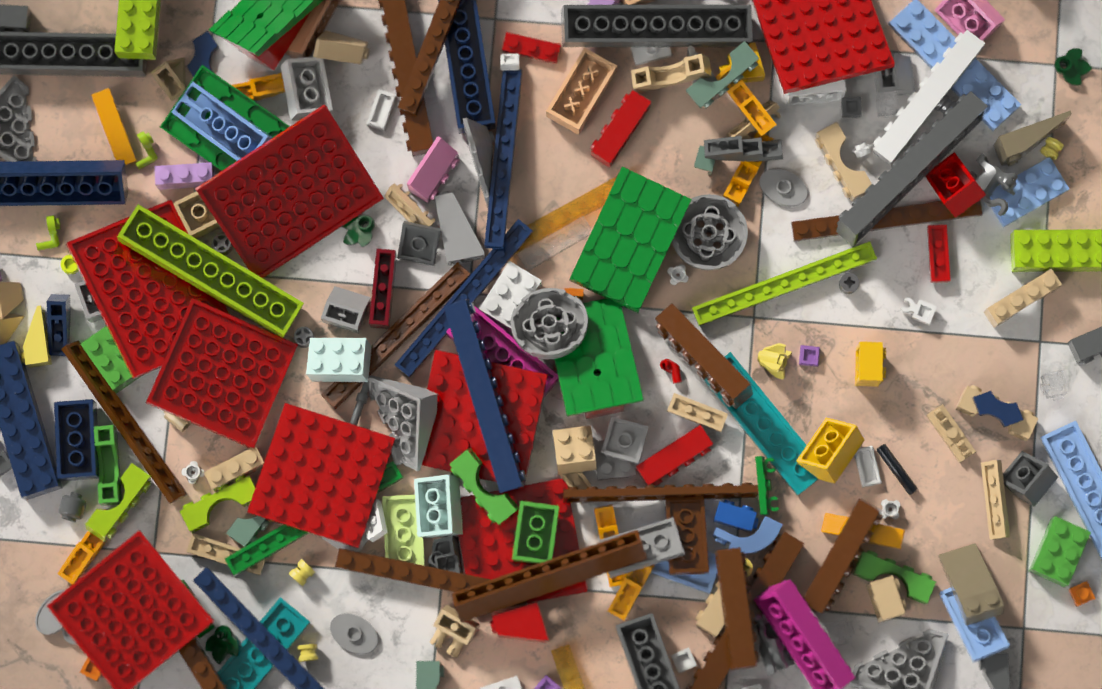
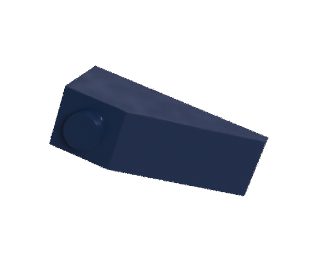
M51 294L46 301L49 355L66 356L61 349L69 344L70 295Z

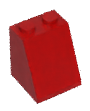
M537 602L493 615V621H489L493 634L497 633L500 638L539 643L549 642Z

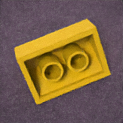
M825 418L796 462L819 480L835 484L864 442V438L857 425Z

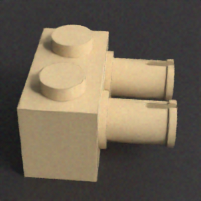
M446 605L442 608L433 625L437 630L430 643L432 645L436 643L435 647L441 648L447 634L452 636L454 639L449 649H447V653L450 655L454 651L452 656L457 658L463 645H468L473 639L480 623L473 619L461 623L456 610Z

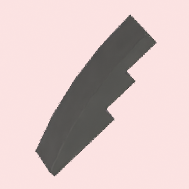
M742 136L704 140V152L707 159L724 161H770L783 159L781 139L762 142V138L742 140Z

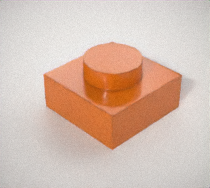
M564 288L566 293L574 297L576 296L579 300H583L584 289Z
M1088 581L1068 589L1076 607L1096 599Z
M87 657L79 673L99 681L102 674Z

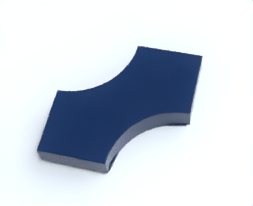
M206 31L192 40L195 53L193 59L186 67L193 77L202 65L212 71L210 59L212 54L218 49V45L210 33Z
M992 391L972 398L979 416H993L1001 422L1004 428L1023 421L1017 402H1002L993 395Z

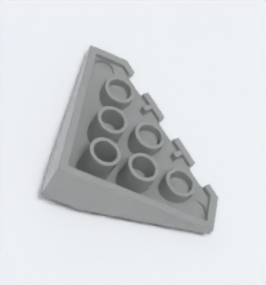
M15 75L0 90V162L36 161V157H33L32 147L35 146L34 134L30 132L29 121H32L31 106H27L26 97L29 95V87Z
M463 118L466 140L488 208L493 164L492 143L495 142L492 131L488 132L487 126L471 119Z
M369 376L368 395L371 401L376 400L380 410L377 412L383 424L387 423L392 430L389 436L395 438V448L399 446L404 454V457L401 459L405 466L419 471L437 413L438 394L422 387Z
M928 629L923 632L924 636L914 641L910 638L898 644L899 648L889 653L885 650L873 656L874 660L865 665L862 662L856 664L853 670L855 678L849 684L861 689H934L948 634Z

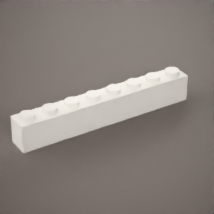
M966 30L964 34L961 32L954 40L956 42L955 46L952 49L949 47L945 51L943 61L941 63L937 62L931 69L932 75L922 80L919 85L921 89L917 93L913 92L907 100L910 103L906 108L903 106L896 114L898 118L895 122L890 121L884 129L886 133L883 137L878 136L872 144L874 146L873 152L889 165L895 161L935 110L941 99L951 90L984 48L985 43L970 31Z

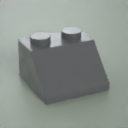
M1021 451L1003 473L1004 486L1021 500L1034 507L1058 478L1048 464L1024 451Z

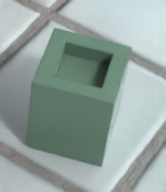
M699 146L694 168L708 171V175L711 176L716 160L705 158L704 146Z

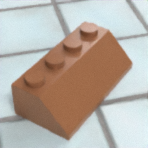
M323 0L311 11L286 51V55L292 58H307L312 55L317 38L324 32L340 0Z

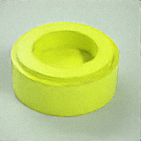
M67 255L61 260V268L65 273L73 275L79 271L72 255Z

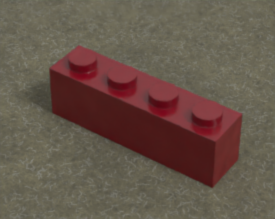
M376 248L369 317L371 328H390L397 260L396 250Z

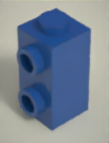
M729 500L719 501L713 522L751 533L752 528L756 529L759 518L756 517L757 512L753 511L754 508L742 505V508L734 506V502Z

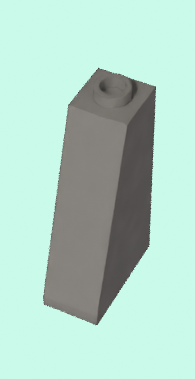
M449 191L439 192L434 197L448 266L455 265L457 262L460 264L485 259L484 250L454 193H449Z

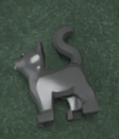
M981 154L976 161L984 172L978 178L973 171L970 173L986 193L981 198L983 203L989 207L1001 206L998 215L1002 216L1008 210V203L1001 198L991 200L990 196L999 184L1005 191L1015 195L1013 189L1016 186L1018 176L1014 172L1004 173L998 166L990 164L988 158Z
M754 615V621L758 624L756 627L760 638L759 651L767 675L776 673L775 667L777 670H782L795 664L770 623L765 624L761 615Z

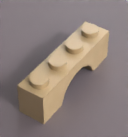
M703 54L685 57L681 62L669 66H647L631 70L633 89L641 93L712 76L710 60Z
M838 122L818 131L815 136V143L819 149H823L825 153L824 159L828 165L833 167V175L837 182L840 181L844 187L842 191L845 197L850 198L853 202L859 196H864L866 189L872 183L865 171H854L843 164L840 158V148L844 144L846 137Z
M1050 269L988 307L984 314L993 328H995L1032 303L1056 291L1062 284L1054 271Z
M971 385V387L967 386L963 391L956 410L974 417L978 412L972 398L983 394L981 392L982 389ZM1020 410L1023 421L1008 426V434L1023 441H1028L1038 418L1029 410Z

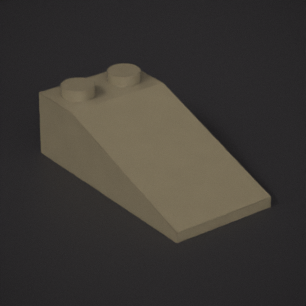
M1071 111L999 136L993 146L1001 166L1007 164L1009 167L1017 164L1018 160L1063 126L1071 116Z
M976 543L938 555L966 626L1003 614L1004 604Z

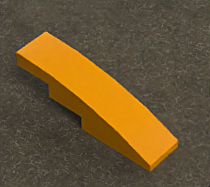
M728 66L715 78L719 81L726 77L730 72L731 66ZM742 80L736 84L732 82L727 86L729 88L727 91L728 95L761 136L777 125Z
M282 73L249 79V82L232 85L255 101L285 93Z
M107 88L91 94L115 159L125 160V165L136 161L110 89Z
M758 131L754 138H762V142L774 140L765 134L761 136ZM741 161L723 197L739 207L763 161Z
M613 504L595 507L594 513L600 540L618 535ZM607 573L609 587L621 585L627 573L612 578Z
M87 531L57 574L69 583H75L106 542Z
M825 513L821 532L839 536L849 517ZM882 524L874 525L871 530L874 534L869 544L901 549L905 530Z
M655 564L629 572L607 612L625 621Z

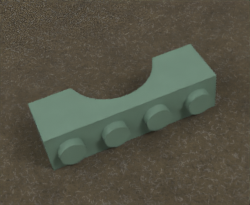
M745 41L730 53L732 66L726 77L715 82L700 78L686 89L688 95L700 109L703 106L708 108L715 102L713 98L716 95L722 96L729 90L728 85L732 82L736 84L744 77L742 74L747 69L751 72L759 65L757 63L759 57Z
M258 516L251 519L237 518L226 534L245 547L258 540L256 536L261 530L264 531L270 522L268 519Z

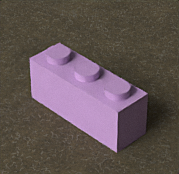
M212 162L155 166V185L159 190L195 188L215 176V168Z

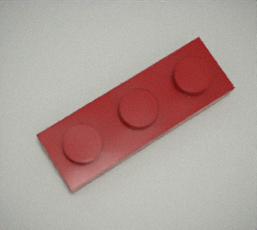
M506 32L502 52L519 54V56L557 64L561 44Z
M928 225L930 283L950 282L947 225Z

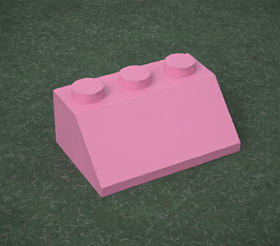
M943 0L935 9L939 16L958 35L961 32L964 34L968 30L982 41H985L1005 21L987 0Z
M438 136L407 182L409 192L426 203H429L430 200H435L434 196H437L439 193L438 188L441 184L444 185L447 182L449 171L451 168L455 169L460 161L458 159V152L441 137Z

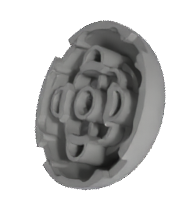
M700 195L692 198L672 243L677 254L690 266L701 270H718L733 263L742 253L747 242V223L744 215L730 200L718 195ZM702 220L705 225L699 228L696 223ZM717 223H721L724 228L717 230L715 226ZM710 232L712 235L707 237L705 233ZM700 239L702 245L696 246L694 240ZM714 242H720L721 247L719 249L713 247Z
M557 288L536 290L522 298V302L513 310L511 316L513 337L522 350L534 357L541 359L564 357L578 348L586 336L588 316L585 306L579 298L566 293L565 290ZM540 319L542 320V324H536Z

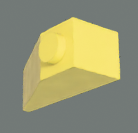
M41 305L36 307L23 345L24 352H21L22 362L29 368L52 364L48 349L45 310Z

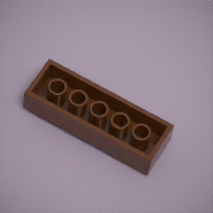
M673 303L655 318L658 334L664 340H669L670 346L676 353H682L684 361L690 367L693 365L696 368V373L702 380H708L710 388L716 394L719 392L723 396L722 400L727 406H733L737 409L753 395L750 382Z
M864 499L858 500L803 597L809 607L821 614L831 610L835 603V600H833L834 595H838L845 585L842 581L845 577L851 575L854 569L852 564L854 560H859L863 554L864 549H862L864 542L869 543L874 533L871 530L874 525L878 526L883 518L881 512L883 510Z
M740 547L717 550L715 559L730 669L734 671L755 668L757 666L756 663L760 662L758 650L754 649L757 637L756 631H752L751 624L754 622L753 611H749L748 606L751 603L750 591H746L749 579L747 571L744 572L743 565L746 563L745 552H741Z

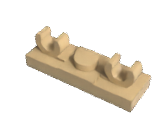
M768 100L762 105L770 116L774 114L776 118L781 117L779 112H777L780 107L776 102ZM746 118L728 132L726 136H742V139H751L747 134L756 131V129Z
M395 183L392 184L384 197L408 222L432 227L436 219L430 220L427 217L429 211L424 213L421 211L418 205L409 198L410 192L404 193L401 190L403 184L398 186Z
M676 393L673 394L667 410L669 413L718 432L722 431L728 413Z
M943 404L926 415L959 463L976 452Z

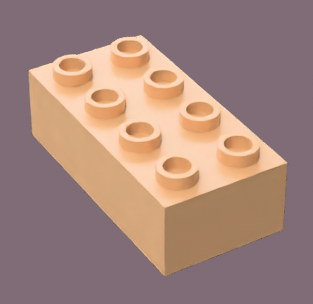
M584 47L547 108L546 117L579 135L615 76L617 65Z

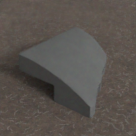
M448 536L434 539L432 554L427 562L429 567L463 574L458 537Z

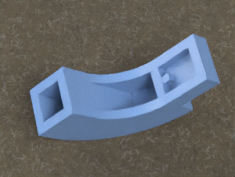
M765 516L758 531L749 537H737L717 527L713 537L716 538V542L722 545L730 544L728 549L740 547L741 552H745V555H751L768 547L777 537L783 524Z

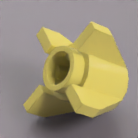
M778 343L760 351L757 360L760 362V366L764 367L774 377L784 379L787 359L790 358L792 352L786 350L785 344Z

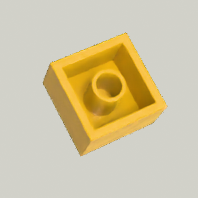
M883 342L858 343L855 358V386L878 387L886 378V367H883L884 359H886V348H883Z

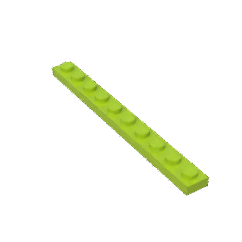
M869 241L692 307V311L699 327L877 260V257Z

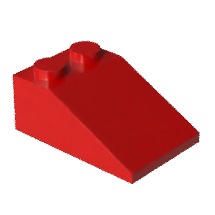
M955 152L936 165L925 176L941 201L955 218L986 195Z

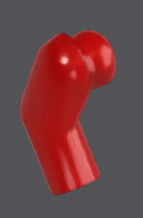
M670 359L662 360L660 367L672 375L673 384L682 383L680 366Z

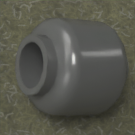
M71 492L70 495L62 497L58 511L62 515L61 518L72 522L82 519L86 508V501L81 499L82 495Z

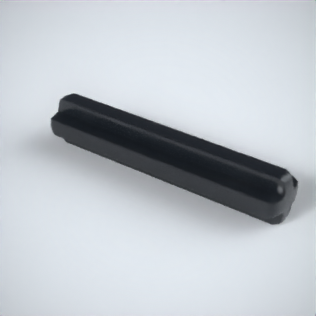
M883 444L878 447L877 452L909 495L916 492L917 486L887 445Z

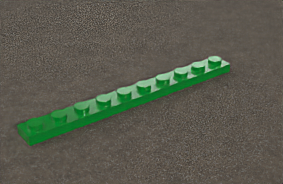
M393 461L386 466L378 493L403 479ZM282 525L225 558V561L235 577L309 533Z

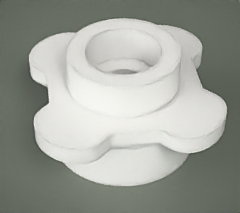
M865 142L855 146L856 149L852 153H855L857 158L871 153L869 147L872 145H866Z
M683 264L674 268H668L667 273L671 277L670 283L672 285L688 281V276L685 272L686 267Z
M191 461L190 465L182 469V475L189 479L190 484H195L199 477L205 475V471L198 467L196 461Z
M884 499L881 502L883 510L881 515H883V518L892 517L893 519H898L900 516L898 513L900 502Z

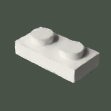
M377 499L374 501L366 525L368 540L372 542L388 533L382 503Z

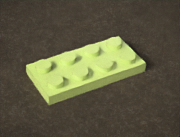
M415 495L382 497L383 513L388 532L384 535L385 558L425 566L424 539L417 537Z

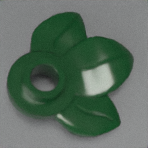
M1070 49L1065 56L1058 57L1054 62L1055 70L1062 74L1065 81L1071 85H1081L1080 76L1087 74L1092 69L1088 62L1081 59L1082 49ZM1060 63H1065L1066 68H1062Z
M363 215L355 217L342 227L348 230L343 243L354 245L359 242L362 247L368 245L372 239V231L375 228L374 219L371 216ZM369 223L367 227H363L364 224Z
M221 625L217 627L214 635L207 639L205 651L212 652L213 660L220 665L227 654L239 655V642L233 637L230 627Z

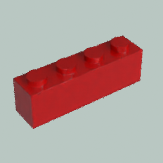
M634 90L630 94H625L621 101L622 106L619 110L615 109L611 115L612 121L609 125L605 124L600 132L602 136L599 140L595 139L590 147L592 150L591 156L609 168L651 107V101Z
M699 425L638 464L635 469L646 486L655 485L657 487L667 475L669 477L674 476L679 472L678 468L685 465V467H688L695 462L694 458L701 454L703 457L711 452L713 443L703 427Z

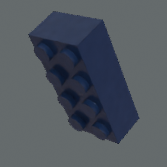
M93 399L54 402L57 479L60 481L99 479V461L94 438V427L98 426L97 402Z

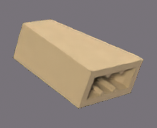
M325 30L316 40L313 57L361 64L365 59H368L370 49L367 48L368 42Z

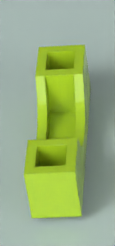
M133 463L130 464L120 478L125 490L121 503L109 510L96 509L85 524L86 530L104 542L115 535L117 532L116 527L119 523L123 524L129 515L128 511L131 507L135 508L138 505L141 494L143 492L146 493L152 485L150 483L151 476Z
M243 475L235 479L236 483L230 486L225 484L218 488V492L212 495L207 493L200 497V501L185 504L180 513L189 531L195 533L210 525L211 511L222 501H236L244 507L250 505L256 488L252 478Z

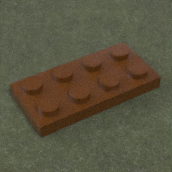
M704 497L665 498L666 519L674 518L685 553L683 556L668 560L669 575L708 574Z

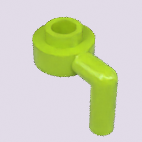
M144 131L137 134V137L147 152L148 157L135 163L139 170L158 159L151 145L154 141L149 132L145 134Z
M54 215L46 216L51 241L36 243L38 251L55 248L60 245L58 230L61 229L59 218H55Z

